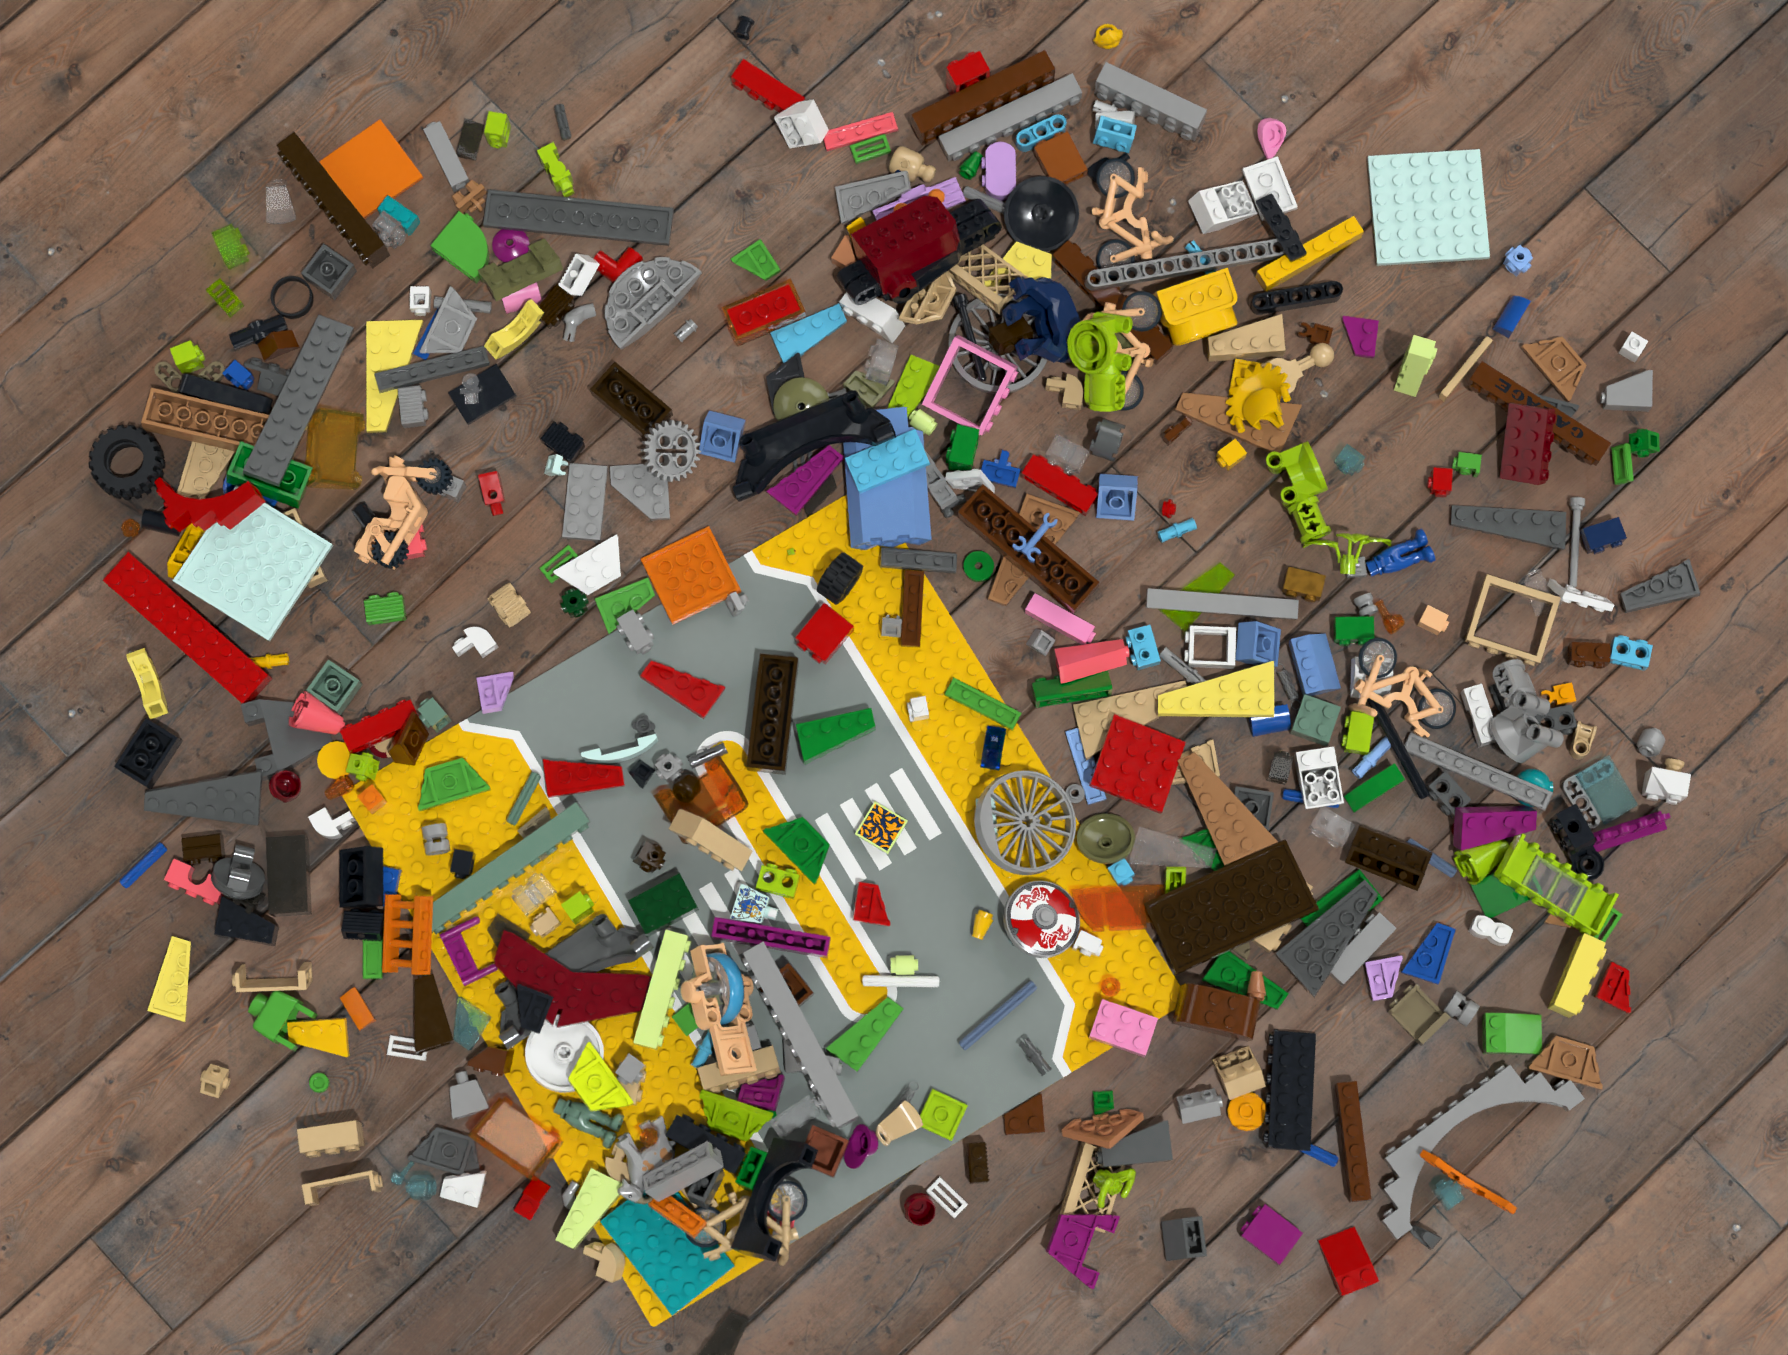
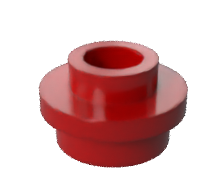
M1169 499L1163 502L1162 515L1171 519L1172 515L1176 513V504H1173V500Z

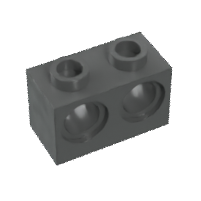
M1572 704L1551 708L1546 715L1535 716L1540 725L1541 721H1547L1550 726L1549 728L1560 731L1563 735L1573 733L1572 730L1577 727ZM1559 718H1567L1568 725H1562Z
M1446 771L1427 787L1430 799L1434 802L1437 801L1441 805V811L1446 816L1450 815L1451 818L1455 815L1456 807H1452L1449 804V799H1456L1459 804L1458 807H1465L1471 801L1470 797ZM1436 785H1444L1446 791L1444 793L1438 792Z

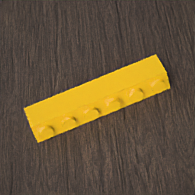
M1355 216L1303 244L1307 251L1306 256L1290 262L1287 256L1284 255L1259 269L1256 273V279L1264 292H1267L1361 239L1364 231Z

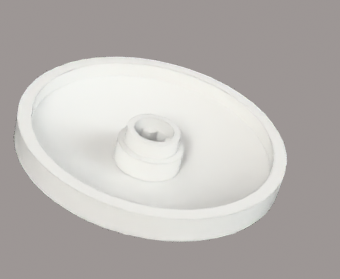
M556 1015L553 1027L545 1020L540 1034L530 1033L525 1047L526 1066L535 1081L546 1089L560 1093L574 1092L575 1090L569 1083L568 1078L586 1044L590 1041L603 1059V1043L600 1035L589 1022L557 1028L560 1015Z

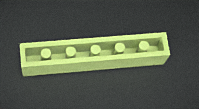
M665 930L633 1043L635 1045L658 1050V1046L662 1047L665 1036L662 1035L664 1027H668L670 1017L667 1016L669 1008L673 1009L675 998L673 997L674 990H678L681 981L678 976L680 971H684L686 960H683L685 952L689 953L691 941H689V936Z

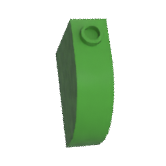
M459 211L431 244V248L436 254L477 284L480 280L478 270L489 264V247L483 232L473 222L474 219L469 214L465 213L463 215Z

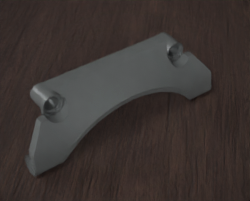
M600 914L545 954L572 972L595 973L614 965L634 962L654 947L645 934L625 928L617 931L605 914ZM506 980L496 987L495 994L506 1008L501 1013L500 1035L498 1036L509 1050L529 1036L531 1031L521 1028L518 992Z

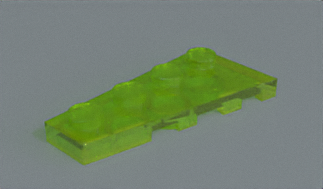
M1219 563L1180 591L1219 594L1234 578L1235 574L1222 563ZM1158 609L1184 632L1203 613Z

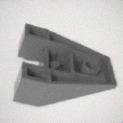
M258 699L240 704L245 723L249 727L264 722L266 724L273 754L254 759L257 770L263 769L262 781L271 779L277 771L292 770L319 752L323 746L333 742L331 734L290 727L289 716L293 718L294 712L291 711L294 705L293 702Z

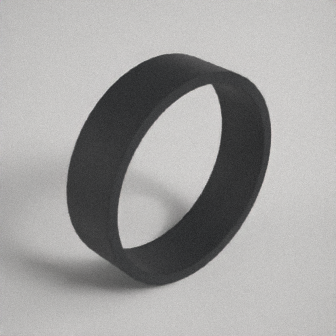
M284 277L276 282L272 288V305L277 313L282 314L285 318H300L306 315L313 305V292L308 283L300 277ZM296 281L303 283L310 292L307 306L294 314L280 311L275 305L277 290L287 282Z

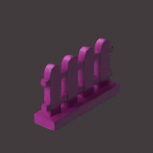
M1661 811L1594 832L1593 835L1596 840L1594 848L1597 852L1665 831L1667 830L1665 821L1671 818L1670 814H1662Z

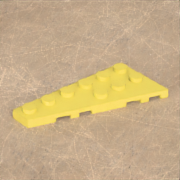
M423 320L366 321L368 433L387 432L394 412L393 409L398 399V389L379 393L374 373L410 364L420 329L424 323Z

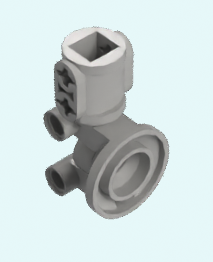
M1514 659L1497 665L1492 672L1500 695L1504 697V704L1507 708L1491 720V730L1499 747L1508 757L1518 763L1526 762L1547 746L1553 748L1560 747L1564 740L1562 732L1541 726L1535 718L1536 715H1546L1549 712L1550 702L1536 695L1530 676L1525 672L1523 661Z

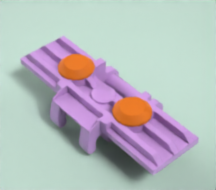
M956 177L932 187L926 188L924 184L915 187L911 191L899 196L900 198L897 201L873 210V214L877 221L923 196L938 197L946 209L963 203L966 200Z

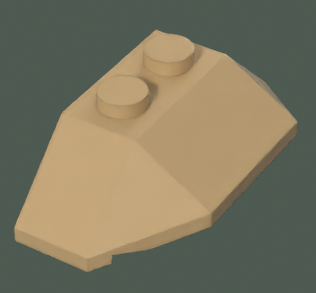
M948 271L907 301L899 316V321L921 324L943 318L957 291Z

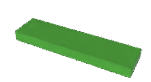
M956 678L952 679L945 692V696L1012 731L1022 714Z

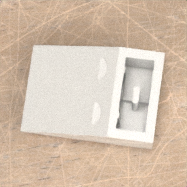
M1243 180L1198 191L1188 201L1203 234L1218 231L1258 214Z
M1334 747L1296 752L1294 761L1305 809L1344 804Z

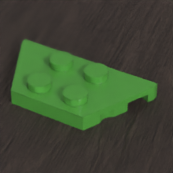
M463 758L425 769L418 810L424 811L490 791L491 788Z

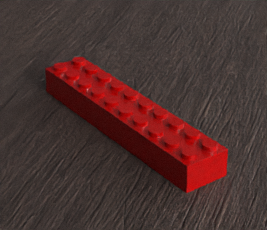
M129 552L103 579L109 587L242 704L253 701L273 679Z

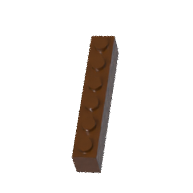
M1357 1081L1336 1083L1335 1091L1349 1203L1369 1201L1372 1198Z

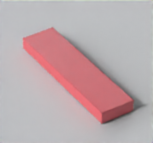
M893 112L831 129L827 132L823 141L826 151H830L883 134L896 132L898 127Z

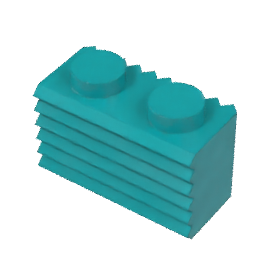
M386 196L378 207L381 217L386 219L387 222L389 221L390 224L392 223L393 226L395 225L396 228L398 227L405 234H408V236H411L420 224L418 215L390 196Z

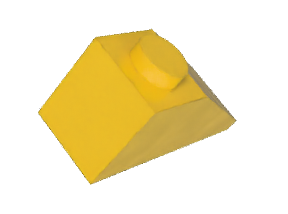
M191 523L186 528L167 562L168 577L175 578L206 532L199 526L196 528Z

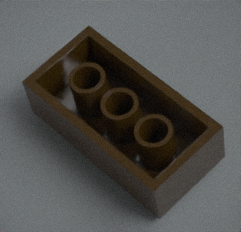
M616 362L590 388L593 397L646 441L648 439L644 435H651L649 428L656 429V423L662 425V421H668L673 416L672 409Z

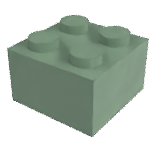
M328 659L306 691L336 713L342 715L363 684Z
M1304 694L1290 734L1327 746L1341 707Z

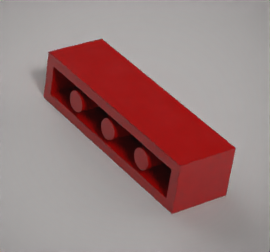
M745 59L741 61L731 76L732 85L736 89L746 91L750 98L756 101L760 100L769 110L774 109L781 113L797 102L806 101L805 97Z
M1033 454L1022 471L1021 478L1075 511L1081 512L1080 514L1086 517L1098 498L1097 490L1091 485H1083L1076 476L1065 474L1064 470L1058 465L1052 466L1047 463L1048 460L1045 457Z
M411 699L399 701L395 707L390 709L388 707L378 711L377 715L372 717L371 715L365 716L360 720L361 722L356 724L350 723L345 725L343 730H340L349 754H356L396 736L412 712L417 714Z

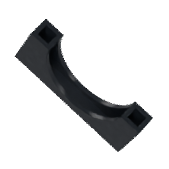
M773 1138L733 1240L732 1249L746 1256L776 1262L783 1243L774 1239L768 1229L767 1212L771 1198L778 1186L789 1175L801 1169L812 1168L818 1153L817 1149L804 1142Z

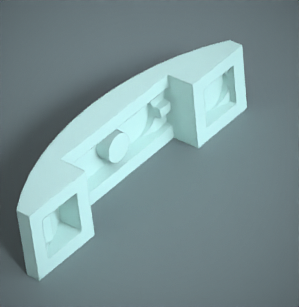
M656 734L637 738L639 744L637 747L602 755L600 748L582 752L581 756L583 760L594 763L622 762L643 754L657 743L658 738Z

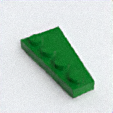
M1228 951L1217 958L1202 981L1232 993L1248 996L1247 991L1251 972L1256 970ZM1263 976L1266 996H1264V1000L1260 1004L1278 1010L1289 993Z

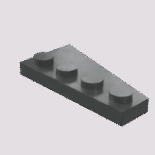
M1688 559L1682 564L1668 569V571L1622 592L1620 598L1625 613L1698 597L1700 596V590L1690 560Z

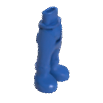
M1422 528L1418 529L1412 541L1408 540L1391 546L1380 552L1376 557H1372L1373 560L1366 562L1365 564L1370 576L1372 577L1376 574L1381 576L1385 573L1397 572L1419 563L1420 560H1425L1429 563L1434 562L1436 559L1430 546L1408 556L1401 557V555L1428 545L1424 530Z

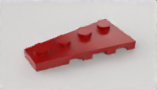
M652 660L640 675L641 679L702 719L706 717L726 688L722 685L712 684L705 679H698L691 674L676 671L674 668Z

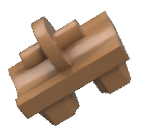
M471 180L465 186L470 192L467 196L464 197L460 191L452 196L458 212L460 211L462 214L467 210L471 213L476 209L480 213L483 211L481 205L485 202L483 196L487 192L482 184L478 185L475 181Z

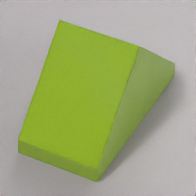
M1166 867L1165 894L1185 885L1186 867Z

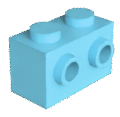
M1101 116L1093 143L1129 153L1137 125Z
M1151 625L1128 630L1125 641L1128 648L1131 647L1133 653L1130 655L1132 665H1136L1137 670L1160 665L1161 660Z

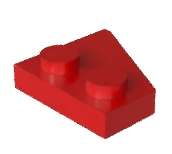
M858 882L852 921L889 927L890 920H888L885 911L886 908L881 898L879 886Z
M1609 962L1594 998L1629 1014L1631 1012V1007H1629V970L1616 963Z

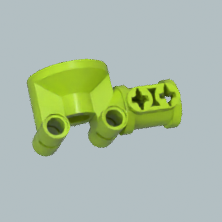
M1096 312L1092 319L1075 324L1069 333L1067 341L1068 353L1073 364L1079 370L1086 373L1084 399L1090 410L1100 412L1121 410L1125 404L1126 381L1121 371L1129 370L1132 359L1129 354L1116 352L1118 341L1115 333H1129L1133 325L1131 317Z
M1306 441L1280 453L1275 451L1269 453L1266 457L1269 472L1279 474L1286 469L1293 485L1285 487L1281 491V500L1284 507L1288 508L1289 514H1293L1302 536L1300 538L1301 543L1305 544L1308 541L1318 540L1330 534L1332 530L1330 526L1326 525L1318 507L1320 501L1315 496L1328 491V487L1309 442ZM1273 460L1280 461L1277 466L1270 464ZM1287 495L1295 496L1291 501L1285 499ZM1303 509H1307L1309 513L1305 514V512H1303ZM1311 526H1314V528H1316L1315 532H1313V530L1310 529Z

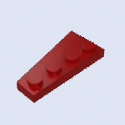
M543 759L548 798L625 786L622 766Z

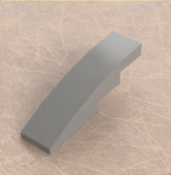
M925 451L930 465L926 466L927 488L940 508L944 509L957 501L958 498L947 484L944 476L937 469L934 461Z

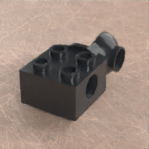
M1574 804L1555 814L1550 819L1551 823L1549 825L1553 833H1557L1559 836L1561 848L1567 851L1572 861L1574 872L1588 875L1587 880L1591 881L1597 879L1602 874L1604 860L1594 848L1596 840L1578 805ZM1568 827L1573 829V833L1568 830ZM1584 861H1589L1592 864L1591 870L1584 868Z

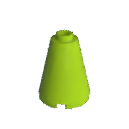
M1505 839L1463 851L1458 850L1454 853L1457 855L1454 858V862L1460 874L1470 879L1468 883L1477 885L1501 862L1509 844Z

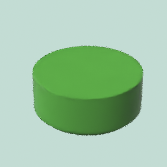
M322 1073L314 1074L309 1080L310 1088L317 1093L325 1092L330 1085L329 1078Z

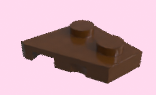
M1042 1094L1035 1096L1004 1115L1006 1135L1045 1132Z

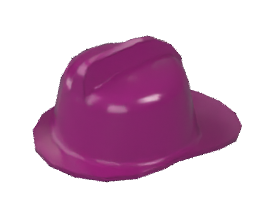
M864 1124L856 1126L844 1153V1161L849 1168L856 1169L860 1167L866 1157L876 1153L879 1145L876 1131L869 1130Z

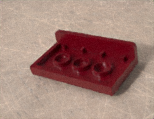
M1509 403L1500 472L1501 479L1534 485L1546 483L1549 478L1548 463L1552 457L1550 447L1554 440L1553 425L1556 422L1554 408L1547 409Z

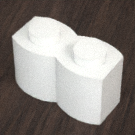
M1482 915L1474 917L1469 928V932L1473 936L1481 939L1487 938L1489 942L1497 946L1508 944L1513 932L1512 928L1508 925L1494 923L1493 920Z

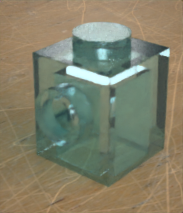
M1346 444L1336 457L1334 463L1339 466V470L1342 473L1353 476L1355 472L1359 474L1365 466L1363 463L1365 456Z
M1442 1179L1435 1184L1436 1189L1432 1191L1446 1211L1465 1199L1460 1192L1462 1191L1460 1185L1451 1179L1447 1181Z

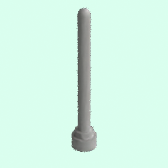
M1581 497L1570 498V507L1573 510L1569 585L1574 588L1577 587L1581 511L1585 507V498Z

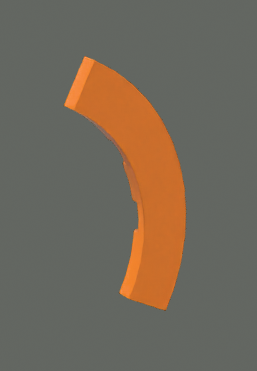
M1424 1149L1420 1153V1157L1430 1165L1443 1171V1174L1478 1196L1492 1201V1204L1510 1214H1514L1517 1210L1512 1203L1467 1178L1439 1157Z

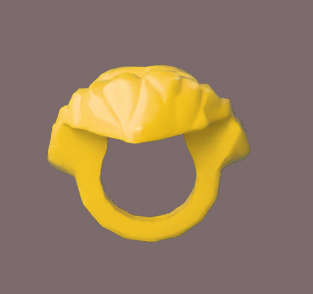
M1103 24L1097 28L1096 37L1093 41L1098 47L1111 49L1119 45L1123 32L1112 24ZM1103 28H1111L1103 35H1100V31Z

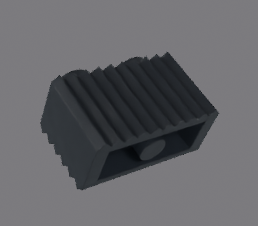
M553 422L540 438L541 443L556 454L563 456V459L569 463H573L585 448L584 439L577 433L573 435L568 432L569 428L563 423L559 422L557 424Z
M359 909L344 911L341 928L343 939L382 941L384 929L383 913L377 910L361 912Z

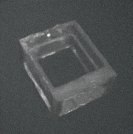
M808 1095L769 1122L778 1136L784 1139L821 1115L819 1111L821 1106L815 1097L811 1099Z

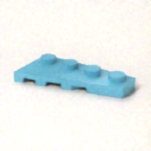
M837 304L775 330L770 335L782 362L785 363L796 353H800V357L804 355L806 351L816 346L826 336L828 337L847 323L840 304Z

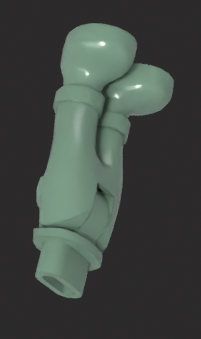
M561 1098L558 1100L553 1111L572 1127L596 1138L600 1137L603 1140V1147L607 1149L612 1146L617 1134L607 1131L603 1127L591 1123L589 1120L596 1121L604 1126L606 1125L617 1132L620 1130L624 1120V1115L620 1113L614 1117H609L608 1114L601 1111L590 1112L584 1103L571 1100L566 1101Z

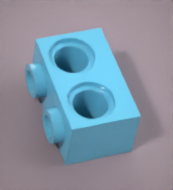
M1618 635L1611 640L1610 663L1645 671L1649 667L1653 645L1648 644L1645 640L1632 641L1627 636ZM1622 646L1625 649V654L1618 653L1616 647ZM1641 650L1644 653V658H1638L1635 651Z

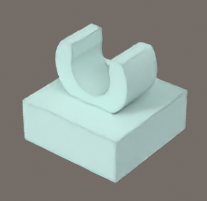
M551 455L548 457L544 474L548 476L565 475L566 472L561 471L560 467L561 465L568 466V462L562 461L563 456Z

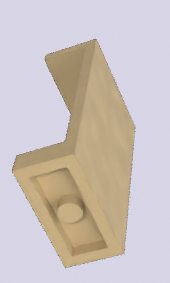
M304 962L298 969V978L246 979V964H242L236 970L235 975L232 976V985L236 986V992L307 990L313 981L311 962Z
M367 1171L303 1184L305 1204L309 1206L319 1205L317 1193L319 1188L368 1178L370 1179L371 1191L381 1192L380 1187H383L382 1176L378 1175V1172Z

